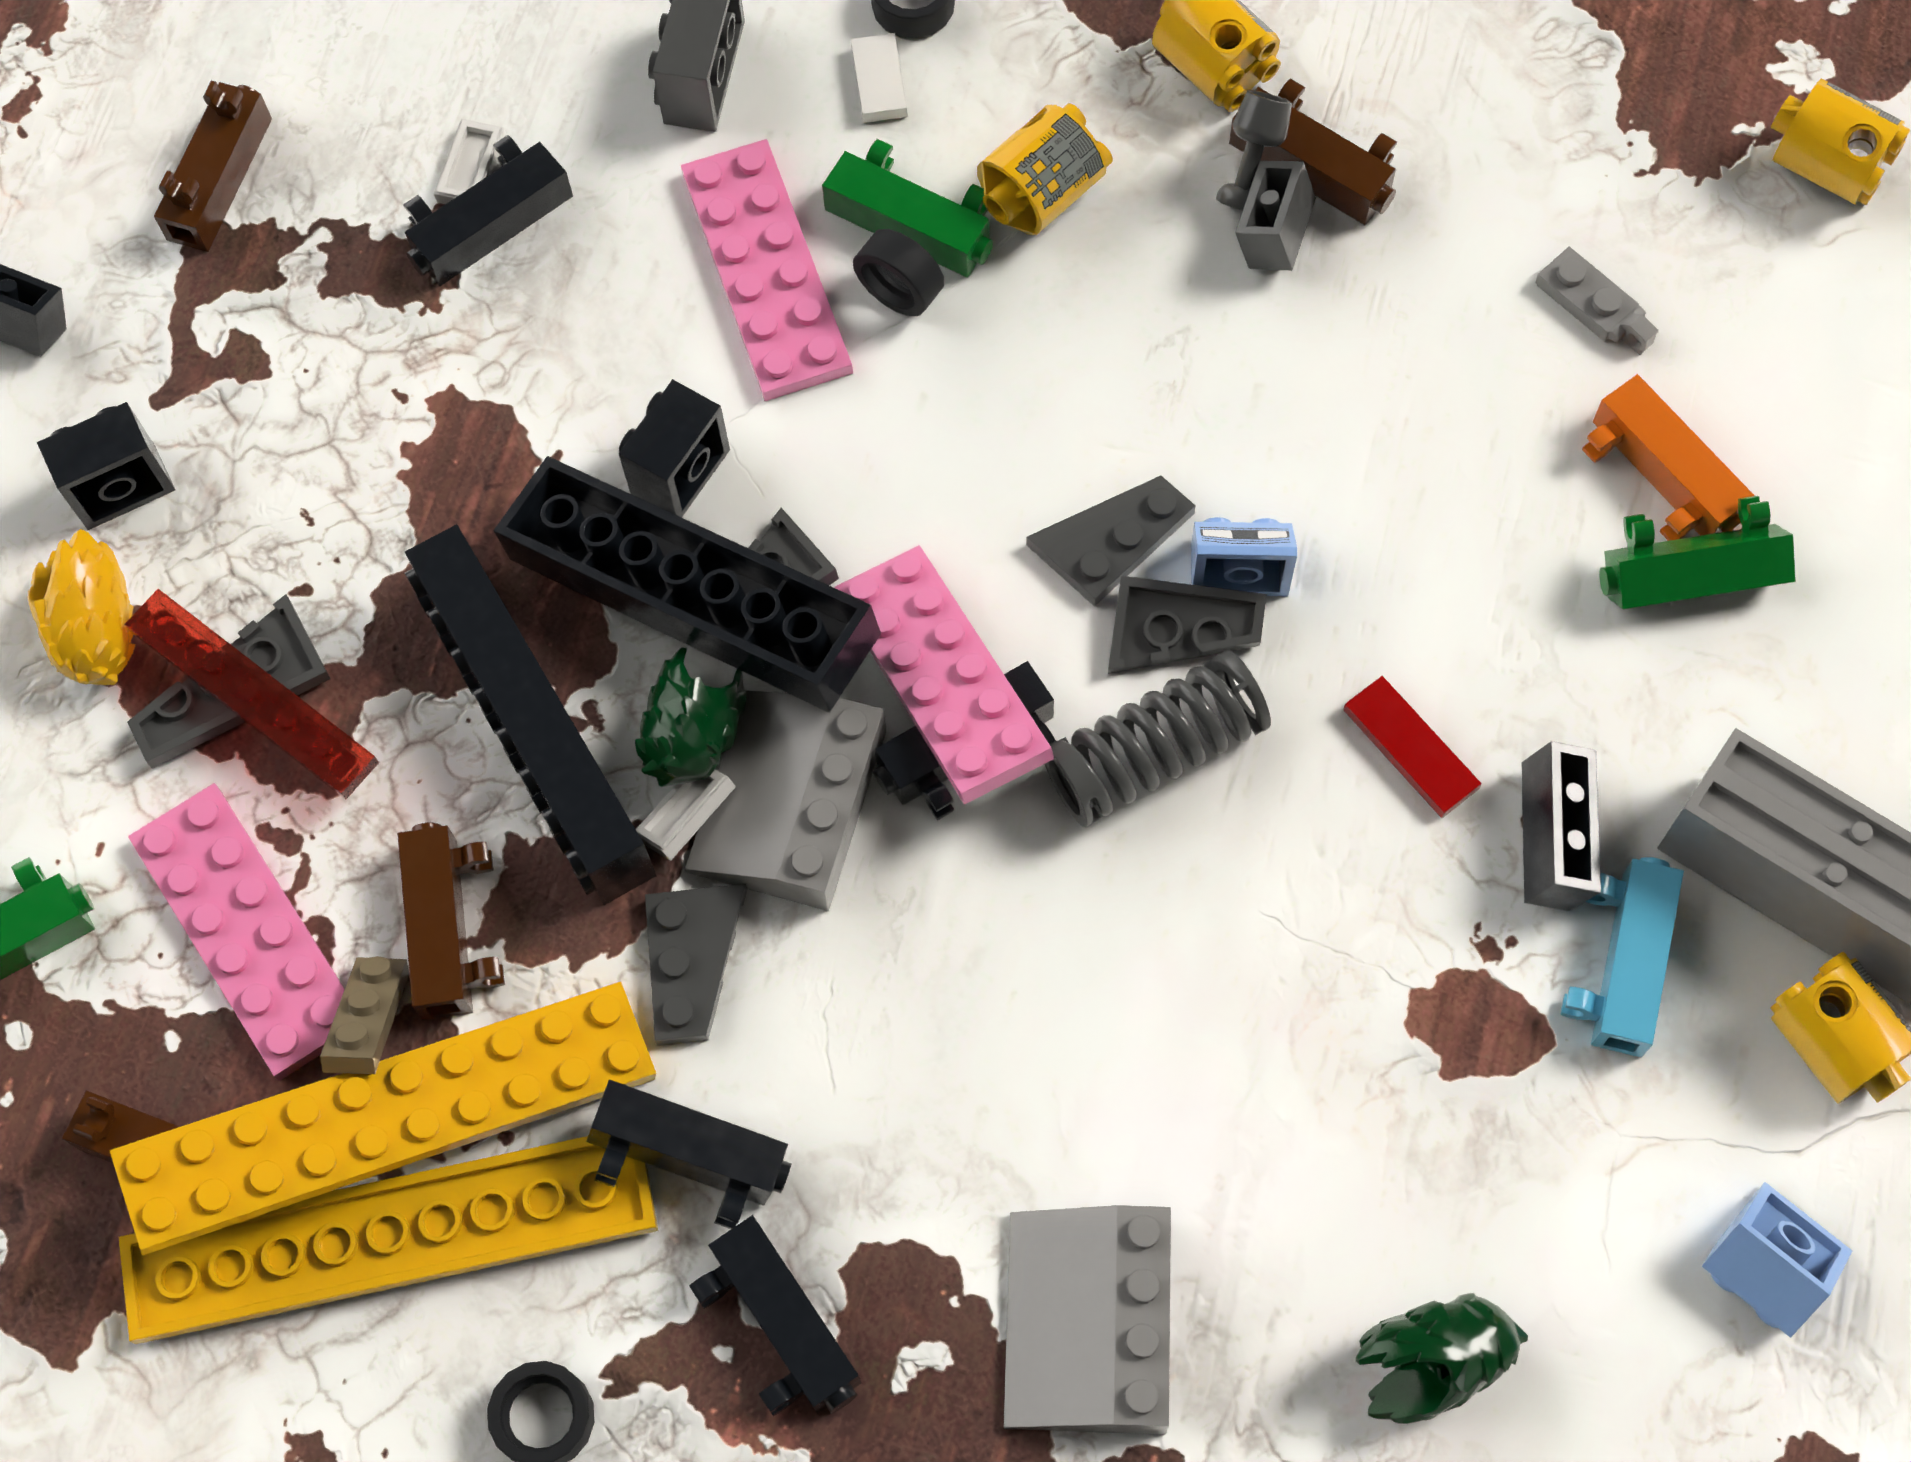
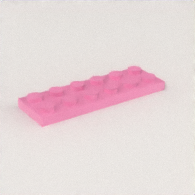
M764 139L682 164L683 178L764 401L853 374L850 357L768 140Z
M920 545L834 587L872 606L881 635L870 652L964 805L1054 759L1050 744Z
M213 783L130 834L128 838L273 1076L280 1081L321 1055L345 988L219 787Z

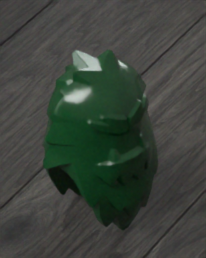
M681 647L671 659L664 661L656 684L651 686L647 711L642 713L640 738L635 740L637 755L643 761L642 765L644 767L641 769L643 774L656 777L658 785L666 787L691 783L700 779L704 780L713 773L719 763L721 754L726 750H730L734 744L739 717L745 710L747 697L743 685V671L736 669L732 683L723 688H712L704 685L701 677L692 679L684 666L687 648Z
M1474 1293L1459 1295L1455 1300L1446 1304L1434 1300L1408 1310L1407 1313L1380 1321L1379 1324L1368 1330L1359 1340L1361 1349L1356 1356V1362L1359 1365L1382 1363L1381 1367L1384 1369L1395 1367V1369L1369 1392L1368 1396L1372 1403L1368 1408V1416L1375 1419H1389L1398 1424H1408L1430 1420L1442 1412L1462 1406L1476 1392H1481L1494 1383L1506 1370L1508 1371L1511 1364L1516 1365L1520 1344L1528 1340V1335L1499 1306L1485 1298L1476 1296Z

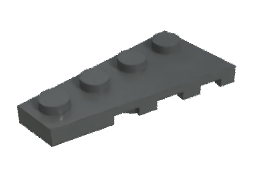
M287 594L273 604L275 609L256 623L253 620L238 632L240 637L217 655L214 651L199 663L201 668L183 683L177 681L127 721L145 761L152 769L331 679Z

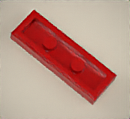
M1383 675L1345 703L1343 711L1441 818H1444L1480 789L1482 783Z

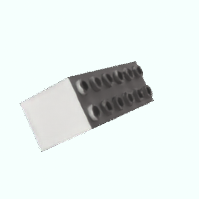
M1735 728L1657 849L1832 957L1844 951L1850 960L1856 958L1876 984L1911 1005V832Z

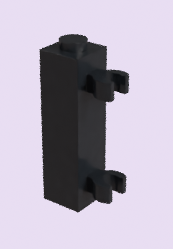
M509 135L493 144L495 150L501 155L497 159L502 167L433 213L419 195L403 204L404 208L411 215L408 219L413 225L405 231L411 250L406 254L411 264L421 276L429 273L435 282L442 286L573 197L567 172L540 141L523 153Z
M1026 661L1004 675L1048 743L1051 744L1056 740L1044 723L1054 718V699L1030 663ZM916 726L875 748L877 767L873 769V774L886 795L894 792L902 806L922 795L937 821L954 811L951 804L954 800L942 783L948 780Z
M610 1079L586 1141L606 1149L594 1180L605 1185L615 1187L627 1156L725 1191L714 1224L728 1229H732L738 1224L746 1199L765 1205L772 1191L781 1193L792 1163L783 1160L788 1144Z
M753 1215L711 1242L708 1246L720 1266L695 1280L689 1287L703 1309L718 1301L735 1287L788 1368L790 1374L774 1382L759 1393L772 1416L786 1409L802 1395L806 1396L817 1414L825 1408L828 1409L830 1414L835 1413L857 1397L854 1388L862 1383L858 1373Z

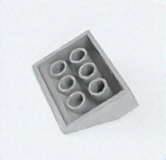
M746 690L745 710L739 717L734 744L730 750L724 752L718 770L728 776L736 787L697 831L685 866V872L731 885L746 884L749 890L829 911L871 781L873 769L877 762L875 748L882 745L886 734L884 709L839 698L830 713L789 693Z
M1111 1205L1010 1212L1004 1429L1166 1435L1169 1428L1171 1207Z

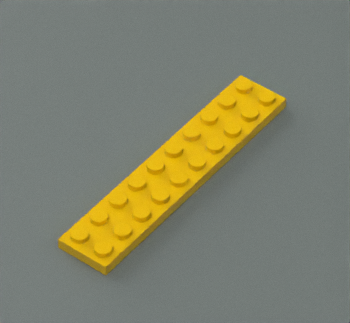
M620 981L381 1060L375 1074L342 1073L109 1151L143 1256L603 1097L609 1079L629 1087H635L655 1080L657 1073Z
M588 1136L333 1190L143 1256L135 1233L120 1236L119 1247L129 1341L134 1344L150 1342L658 1231L647 1163L626 1156L615 1187L594 1181L606 1149L586 1142Z

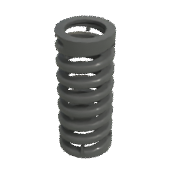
M1225 650L1204 662L1203 666L1190 669L1185 681L1178 678L1169 680L1163 687V693L1148 691L1141 698L1140 706L1135 703L1122 705L1117 712V718L1111 715H1103L1096 721L1094 731L1090 728L1077 729L1071 737V744L1066 737L1050 744L1054 759L1047 762L1045 767L1062 802L1082 827L1086 828L1100 820L1099 814L1108 816L1113 812L1112 800L1103 782L1092 767L1088 748L1101 761L1104 771L1118 797L1126 804L1134 802L1137 797L1131 777L1114 752L1111 736L1123 747L1129 764L1141 785L1148 791L1158 789L1160 785L1159 775L1149 755L1136 737L1134 723L1145 733L1149 746L1165 774L1172 779L1181 777L1183 773L1182 762L1172 742L1159 725L1157 711L1167 719L1173 737L1187 761L1196 767L1204 764L1206 760L1205 750L1193 726L1181 711L1179 698L1188 704L1196 726L1209 748L1217 754H1223L1227 751L1229 747L1227 735L1217 715L1203 697L1202 685L1212 693L1224 724L1236 740L1240 742L1249 740L1251 729L1255 735L1269 729L1271 717L1263 693L1250 670L1231 650ZM1244 690V692L1250 699L1254 707L1255 714L1243 700L1242 696L1239 693L1240 691Z

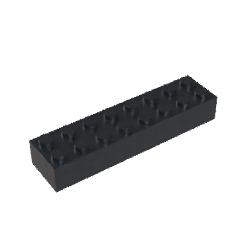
M549 456L544 459L493 530L510 560L830 713L881 635L870 604Z
M456 524L406 550L405 554L412 569L404 574L413 588L420 605L427 617L432 621L440 640L450 657L452 656L471 694L475 696L483 715L494 734L500 740L516 773L520 775L524 782L526 790L540 814L542 813L551 834L563 855H566L586 895L596 891L603 905H606L656 877L643 841L459 526Z

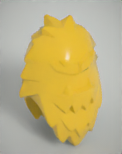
M79 529L73 534L69 543L66 540H61L58 543L56 551L51 552L46 567L42 562H38L32 574L31 587L28 590L27 599L32 617L38 628L39 638L51 665L57 669V672L82 684L115 685L118 682L117 675L127 665L136 645L131 643L136 626L130 625L134 606L130 604L125 577L113 550L102 541L97 543L87 531Z

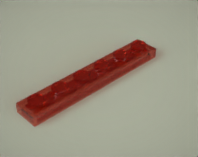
M157 589L124 624L136 637L345 800L379 764L377 758L160 589Z

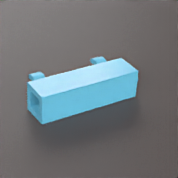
M1644 857L1639 860L1632 859L1622 874V880H1617L1613 876L1600 873L1601 893L1586 901L1595 905H1611L1616 907L1600 995H1596L1589 990L1570 986L1568 994H1564L1560 1015L1572 1019L1595 1021L1591 1040L1592 1046L1642 1058L1653 1045L1684 870L1671 868L1670 864L1665 860L1654 857Z

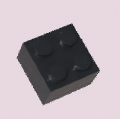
M673 379L663 393L657 392L647 406L644 419L636 429L632 428L624 435L619 446L618 454L630 494L679 517H683L730 451L721 405Z
M128 402L104 408L94 417L71 427L60 428L49 437L37 442L57 489L87 530L176 490L156 446Z

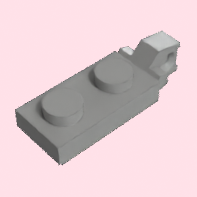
M1570 246L1537 275L1535 281L1537 286L1604 342L1608 338L1616 343L1621 339L1639 355L1654 343L1659 330L1645 317L1646 312L1639 306V303Z

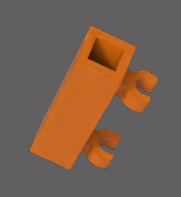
M1638 374L1601 400L1593 419V423L1598 428L1587 436L1590 442L1583 446L1582 450L1596 463L1616 446L1674 507L1675 511L1665 519L1667 525L1659 531L1668 541L1682 539L1692 529L1700 536L1742 529L1738 514V499L1755 495Z

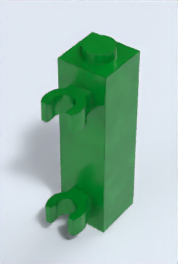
M876 139L871 145L865 160L844 151L822 184L826 211L872 233H875L878 229H891L900 232L922 246L939 265L966 278L969 277L976 264L983 265L992 250L993 240L990 239L989 218L985 217L988 210L983 202L984 188L972 184L967 190L962 204L959 205L889 172L894 164V159L888 157L893 150V146L884 141Z
M1759 496L1738 499V514L1742 529L1654 543L1655 530L1653 520H1645L1644 514L1626 516L1623 518V527L1627 547L1604 551L1605 567H1601L1599 571L1600 586L1603 594L1608 596L1616 605L1622 609H1629L1796 582L1793 534L1776 524L1769 525L1771 517L1769 502H1760Z
M30 857L11 866L24 892L0 904V980L95 930L88 915V912L94 910V906L80 883L72 886L60 873L46 879L39 865L35 866Z

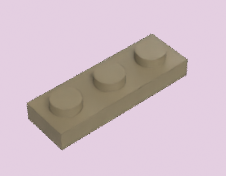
M379 956L370 958L356 957L320 1055L323 1073H376L409 976L407 959H392Z

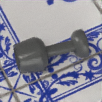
M1247 90L1233 122L1234 132L1239 138L1247 141L1235 183L1223 185L1218 190L1217 201L1236 209H1244L1264 147H1277L1287 138L1292 108L1291 101L1269 93Z

